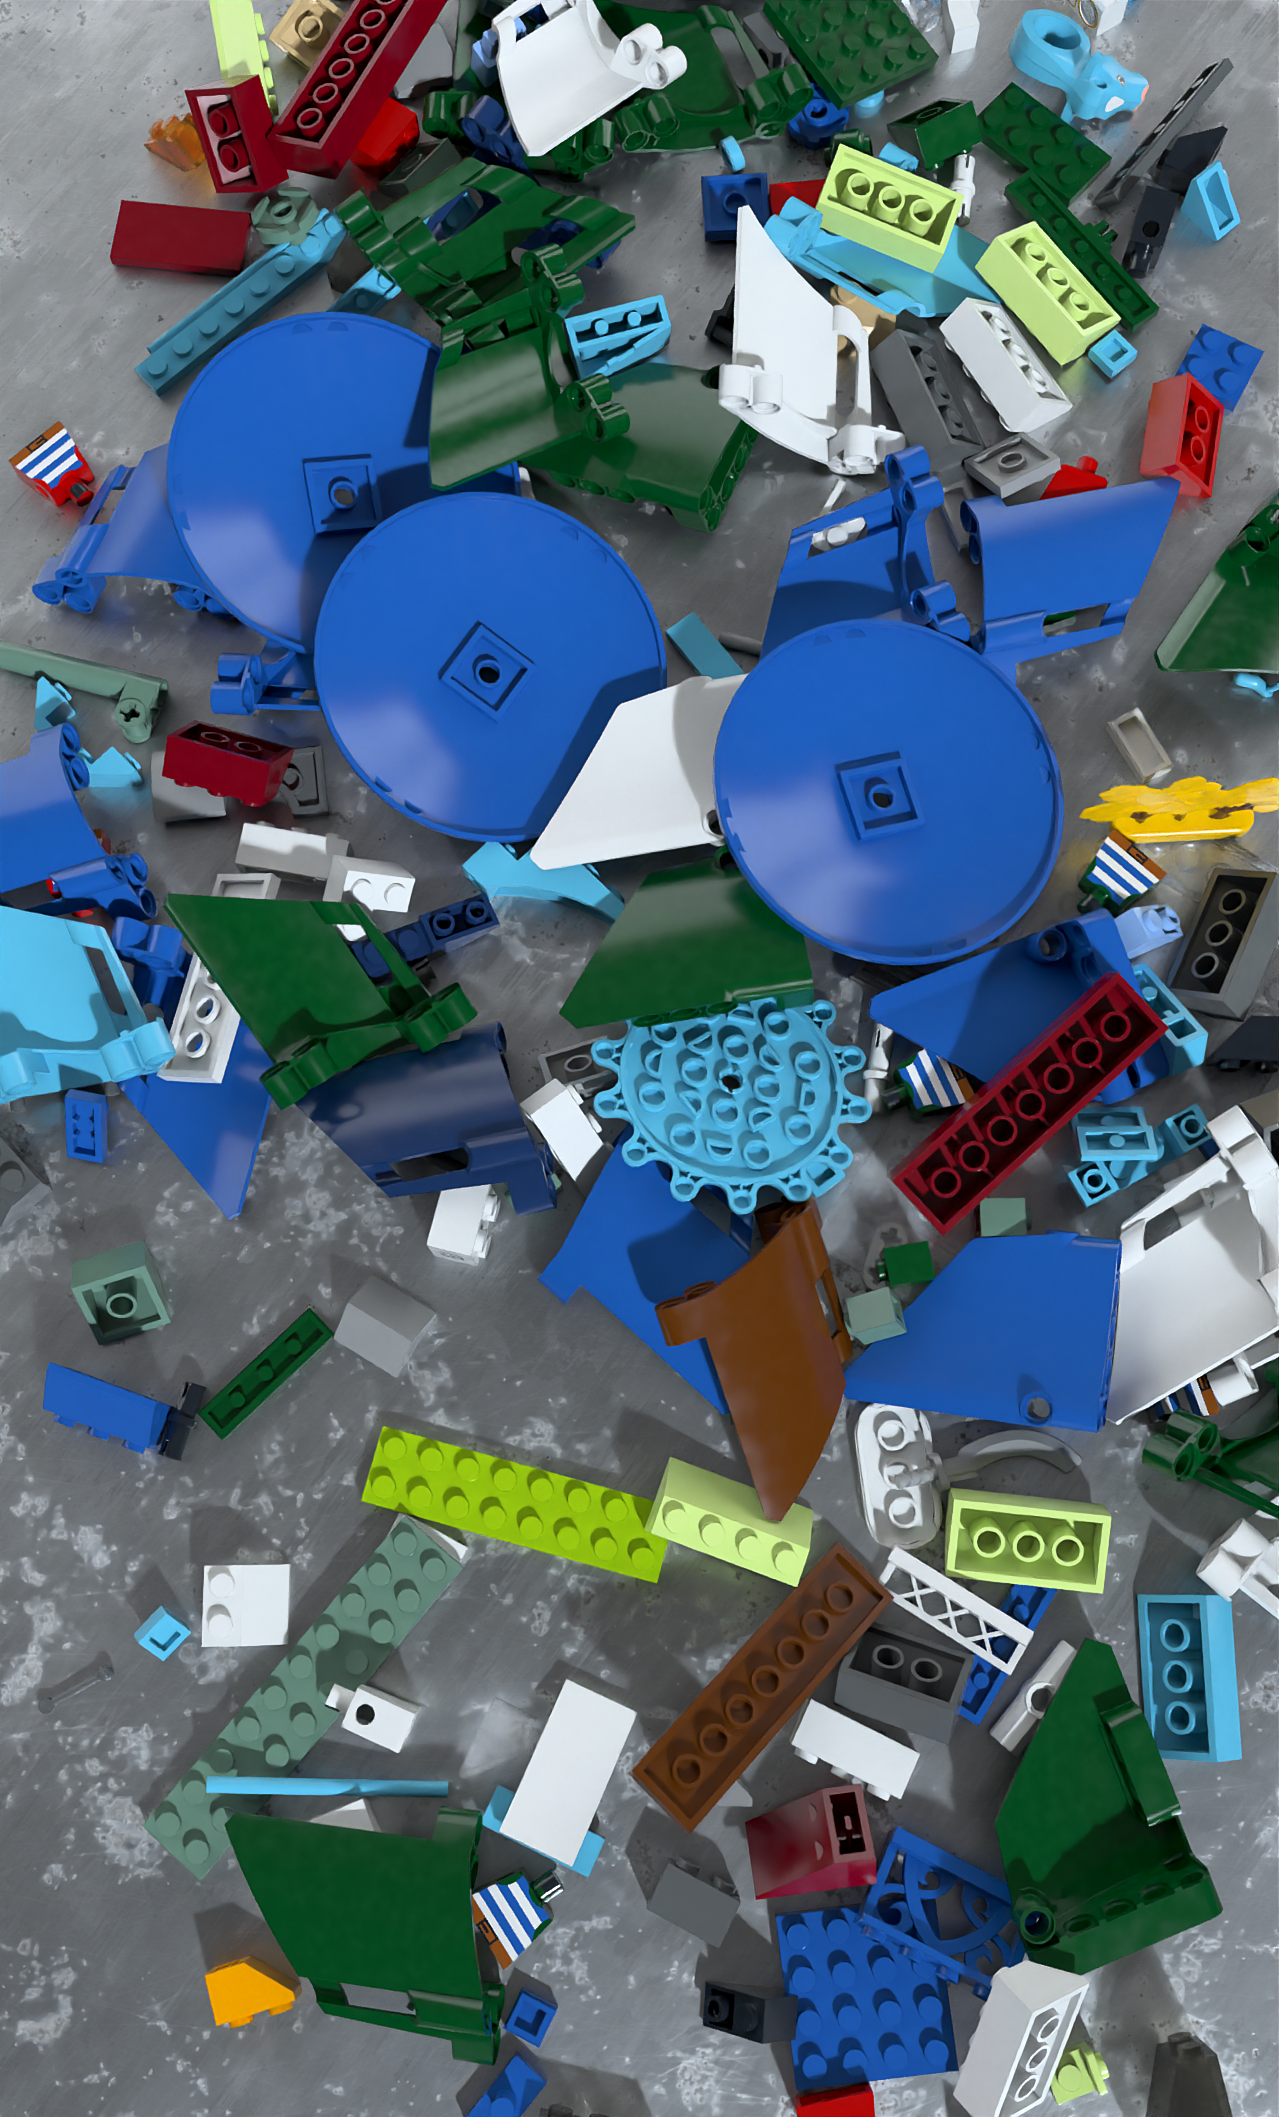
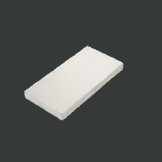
M566 1679L499 1833L572 1867L637 1712Z

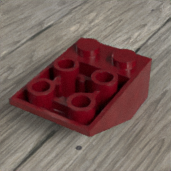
M861 1784L820 1789L745 1822L756 1900L877 1883L876 1857Z

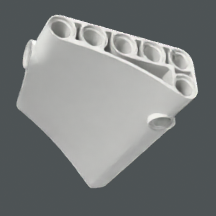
M748 674L713 680L709 676L692 677L682 681L681 684L620 704L613 713L569 792L530 853L531 860L540 869L550 870L706 843L716 847L727 845L723 834L717 835L710 830L711 824L718 820L712 784L713 756L723 716L732 697Z

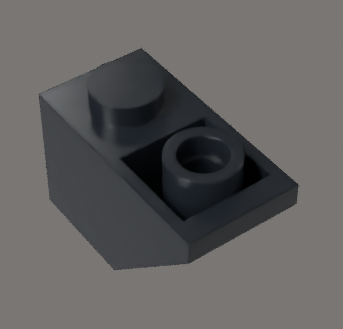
M1251 1015L1206 1059V1066L1218 1067L1220 1072H1237L1241 1070V1067L1255 1068L1257 1073L1278 1072L1279 1016Z
M706 1982L703 2026L760 2044L795 2040L798 1995L764 1986Z

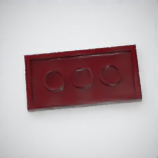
M121 200L110 259L112 264L236 277L243 272L252 226V216L248 212Z

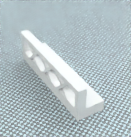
M895 1545L888 1557L889 1563L878 1580L894 1597L892 1601L1006 1674L1011 1675L1032 1639L1034 1631ZM896 1567L911 1576L913 1592L897 1595L885 1587ZM916 1579L929 1588L918 1590ZM937 1592L944 1596L948 1613L936 1616L927 1614L923 1610L920 1595ZM916 1596L918 1607L905 1599ZM950 1601L963 1609L952 1612ZM968 1613L976 1616L980 1622L982 1635L965 1638L958 1633L954 1617ZM950 1618L952 1629L938 1620ZM984 1622L998 1631L987 1633ZM1006 1635L1019 1643L1007 1664L992 1655L988 1638ZM984 1639L987 1651L973 1642Z

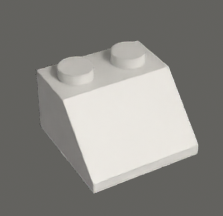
M291 1564L204 1566L201 1647L289 1644Z

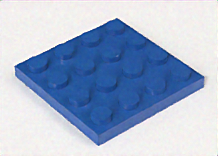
M904 1898L879 1901L878 1912L884 1922L892 1925L898 1924L900 1921L899 1912L895 1909L888 1910V1908L894 1903L905 1902ZM921 1899L927 1921L938 1940L941 1941L936 1900ZM861 1903L775 1913L784 1992L798 1995L795 2040H790L796 2090L959 2071L947 1981L938 1977L935 1974L936 1967L922 1960L921 1964L917 1965L897 1954L899 1948L889 1942L884 1941L883 1945H879L864 1938L860 1934L862 1928L853 1924ZM913 1927L905 1932L906 1935L919 1941Z

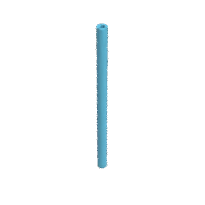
M322 208L319 211L320 214L314 226L330 214L326 208ZM289 242L275 245L147 347L148 352L152 355L288 248L290 246Z

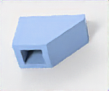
M1168 904L1131 908L1114 919L1129 959L1183 936L1179 927V918L1175 911L1169 908Z

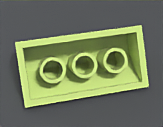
M209 0L222 79L259 74L272 121L275 125L274 116H279V110L275 94L270 95L269 89L275 87L271 68H265L264 62L270 61L266 40H260V35L265 34L261 13L255 14L252 0Z
M839 144L815 209L823 214L820 228L933 274L944 255L964 195L848 146Z
M1035 221L995 237L975 266V269L983 276L985 283L998 293L1004 300L1007 308L1021 319L1026 325L1027 330L1036 336L1048 350L1049 355L1058 361L1061 366L1080 357L1121 320L1120 316Z
M670 1457L644 1531L797 1587L810 1550L813 1510L793 1503L781 1521L766 1519L756 1488Z
M950 1487L945 1521V1576L1103 1594L1112 1516L1104 1504Z

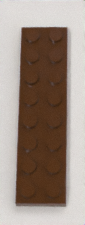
M836 1542L628 1774L687 1835L690 1834L894 1597L839 1542Z

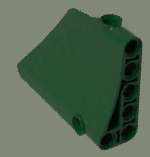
M1279 488L1254 510L1237 537L1225 547L1155 650L1154 658L1161 671H1236L1279 674Z

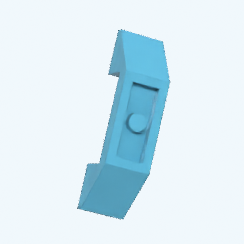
M43 676L37 682L34 728L37 732L65 723L75 714V711L68 703L72 699L70 694L58 682L52 686ZM112 746L96 761L83 747L76 753L77 757L85 763L88 769L90 787H140L144 783L137 772L141 766L128 752L121 755Z
M1195 1103L1164 1120L1158 1127L1153 1129L1158 1151L1157 1160L1090 1161L1066 1176L1085 1208L1118 1193L1212 1139L1209 1132L1203 1127L1208 1123V1120L1198 1104Z

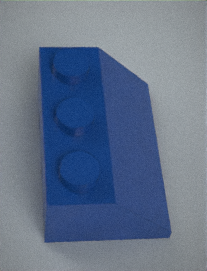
M52 1362L49 1363L46 1371L43 1409L54 1413L52 1421L74 1428L76 1422L89 1426L87 1434L106 1441L109 1440L110 1435H114L124 1439L122 1447L141 1454L144 1453L145 1448L158 1450L169 1423L167 1421L168 1414L173 1413L174 1406Z

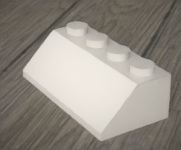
M966 298L939 326V329L946 337L944 339L946 346L961 358L964 363L962 365L963 370L980 385L982 397L997 409L1000 414L999 421L1008 431L1029 433L1066 413L1073 407L1000 304Z
M1026 1960L1011 1968L1003 1967L993 1976L990 1982L992 1989L987 2002L980 2010L979 2016L981 2019L976 2032L969 2040L970 2049L965 2062L959 2068V2080L953 2093L954 2097L972 2117H1017L1044 2102L1090 1983L1084 1976Z

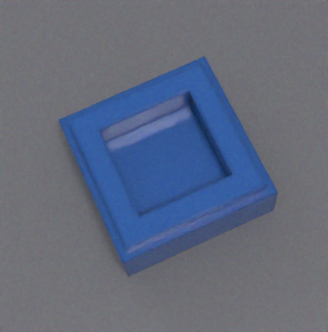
M522 1986L503 2029L539 2048L557 2011L558 2005Z

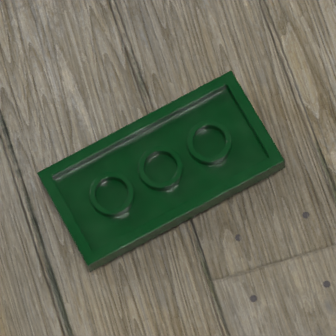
M1013 82L977 115L983 139L981 142L1022 174L1032 169L1067 208L1110 166L1112 157Z

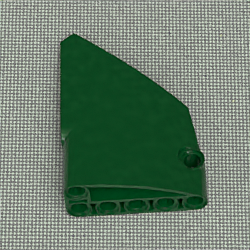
M649 362L607 378L612 388V404L620 403L623 405L630 417V428L627 433L600 444H594L582 435H579L518 460L517 463L546 470L554 481L568 488L627 504H635L638 498L665 505L670 508L678 524L711 534L719 525L759 436V432L718 403L720 365L704 370L687 366Z
M724 845L716 851L715 855L649 873L592 956L559 1011V1015L576 1029L631 1020V1024L636 1027H650L724 1014L735 1010L738 1007V1003L776 997L777 1010L813 1005V979L804 935L787 924L767 906L750 886L738 867L734 870L723 868L728 863L736 864L728 846Z
M1087 1637L1082 1642L1053 1695L1015 1772L994 1821L1011 1899L1010 1918L1018 1930L1029 1961L1080 1976L1217 1917L1223 1911L1208 1868L1195 1857L1178 1817L1182 1813L1179 1801L1148 1722L1140 1707L1131 1698L1113 1649L1109 1644ZM1034 1911L1041 1912L1040 1918L1035 1924L1025 1925V1919L1028 1914Z

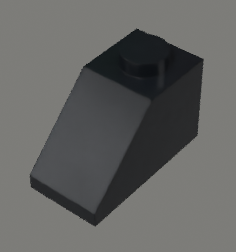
M1221 126L1178 137L1172 149L1166 148L1157 163L1156 168L1161 171L1156 184L1185 197L1191 180L1214 162L1221 149L1228 128Z

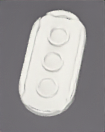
M871 1403L858 1416L853 1435L865 1523L872 1537L883 1547L893 1550L896 1545L905 1552L917 1551L924 1548L935 1537L942 1523L940 1491L935 1481L898 1489L894 1477L898 1473L911 1472L915 1469L931 1466L930 1461L926 1460L927 1454L934 1453L930 1426L926 1416L918 1409Z

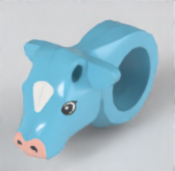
M1048 9L1027 11L1019 22L1008 47L1009 56L1019 70L1042 83L1060 88L1065 92L1067 103L1062 112L1061 119L1070 124L1075 115L1085 120L1092 118L1105 120L1119 111H1136L1145 100L1149 88L1148 81L1141 74L1128 71L1110 55H1103L1097 51L1091 56L1089 37L1083 28L1072 18L1060 12Z

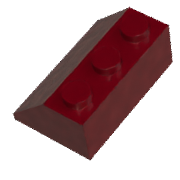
M259 74L233 76L184 90L217 194L265 192L289 179L287 170L282 169L267 140V136L273 129L274 124Z
M194 720L167 736L162 776L173 779L176 785L182 787H201L207 789L210 795L217 797L231 796L241 799V803L244 805L260 807L276 797L293 757L294 748Z

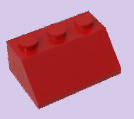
M1189 372L1153 383L1151 399L1148 403L1149 412L1144 431L1142 458L1139 462V475L1146 481L1170 476L1181 482L1178 494L1200 498L1212 497L1224 406Z

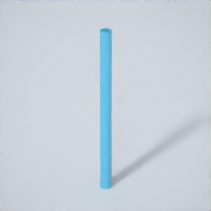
M207 1776L206 1793L447 1798L448 1781Z

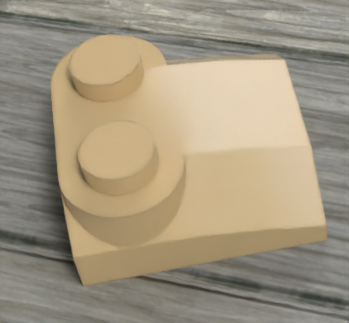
M295 0L268 38L290 59L309 72L346 13L329 0Z
M850 281V282L854 283L855 285L859 286L860 288H862V287H861L859 284H857L856 282ZM837 284L830 287L829 303L833 307L835 305H842L850 309L860 320L862 328L867 331L869 353L895 331V314L881 310ZM867 291L875 297L880 295L878 292ZM841 334L838 335L837 355L856 356L854 343L848 337Z

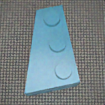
M663 294L564 319V336L579 380L595 373H602L606 378H610L629 370L669 344L672 326Z

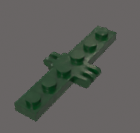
M1032 169L1005 187L1004 196L1029 223L1035 221L1120 316V322L1131 334L1157 316L1160 307L1109 253L1112 249L1110 244L1116 240L1118 234L1114 229L1104 234L1109 228V224L1105 220H1102L1095 226L1091 223H1087L1084 226Z

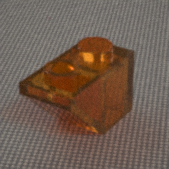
M190 113L180 116L173 114L166 121L159 119L148 130L150 137L144 143V146L150 152L183 172L197 169L206 159L193 116Z

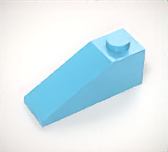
M1145 962L1132 967L1145 1002L1170 1028L1159 1038L1169 1064V1074L1174 1076L1202 1064L1208 1037L1207 1031Z

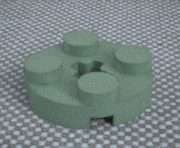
M286 187L277 190L279 197L271 201L268 196L262 199L253 211L252 222L263 244H285L289 242L290 245L295 246L303 243L307 239L306 233L314 226L320 214L315 200L306 189Z

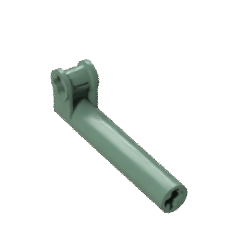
M0 640L1 669L38 679L43 676L49 682H58L60 685L117 699L119 702L115 708L114 717L121 727L124 737L132 743H141L152 735L160 711L168 697V681L166 679Z

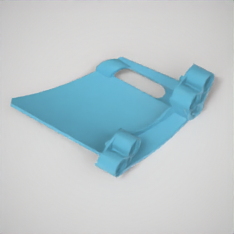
M890 142L884 146L877 158L912 174L915 173L919 162L916 157ZM794 196L787 200L780 215L774 214L771 216L763 228L787 261L817 279L824 277L890 314L898 315L902 310L906 309L918 317L950 316L966 298L998 303L1000 305L1005 304L1004 300L992 287L985 283L983 276L975 269L976 264L990 244L956 224L953 226L944 255L933 274L820 228L823 214ZM840 271L846 273L880 295L875 297L837 273Z
M0 906V1105L22 1097L60 1092L110 1081L120 1082L138 1075L161 1071V1067L176 1055V1050L162 1017H156L157 1021L148 1022L104 927ZM85 946L103 951L128 1015H120L110 1010Z

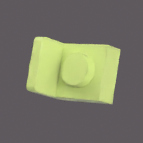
M1085 2042L1063 2050L1050 2084V2089L1057 2105L1095 2090L1099 2095L1108 2093L1103 2079L1108 2078L1109 2073L1099 2051L1093 2053Z

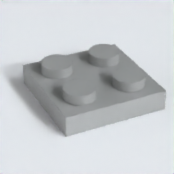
M1023 431L964 460L966 472L1001 499L1012 496L1019 490L1035 482L1042 481L1047 476L1061 470L1060 457Z

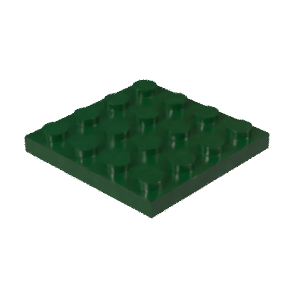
M766 0L762 9L763 13L838 111L935 66L939 58L896 0Z

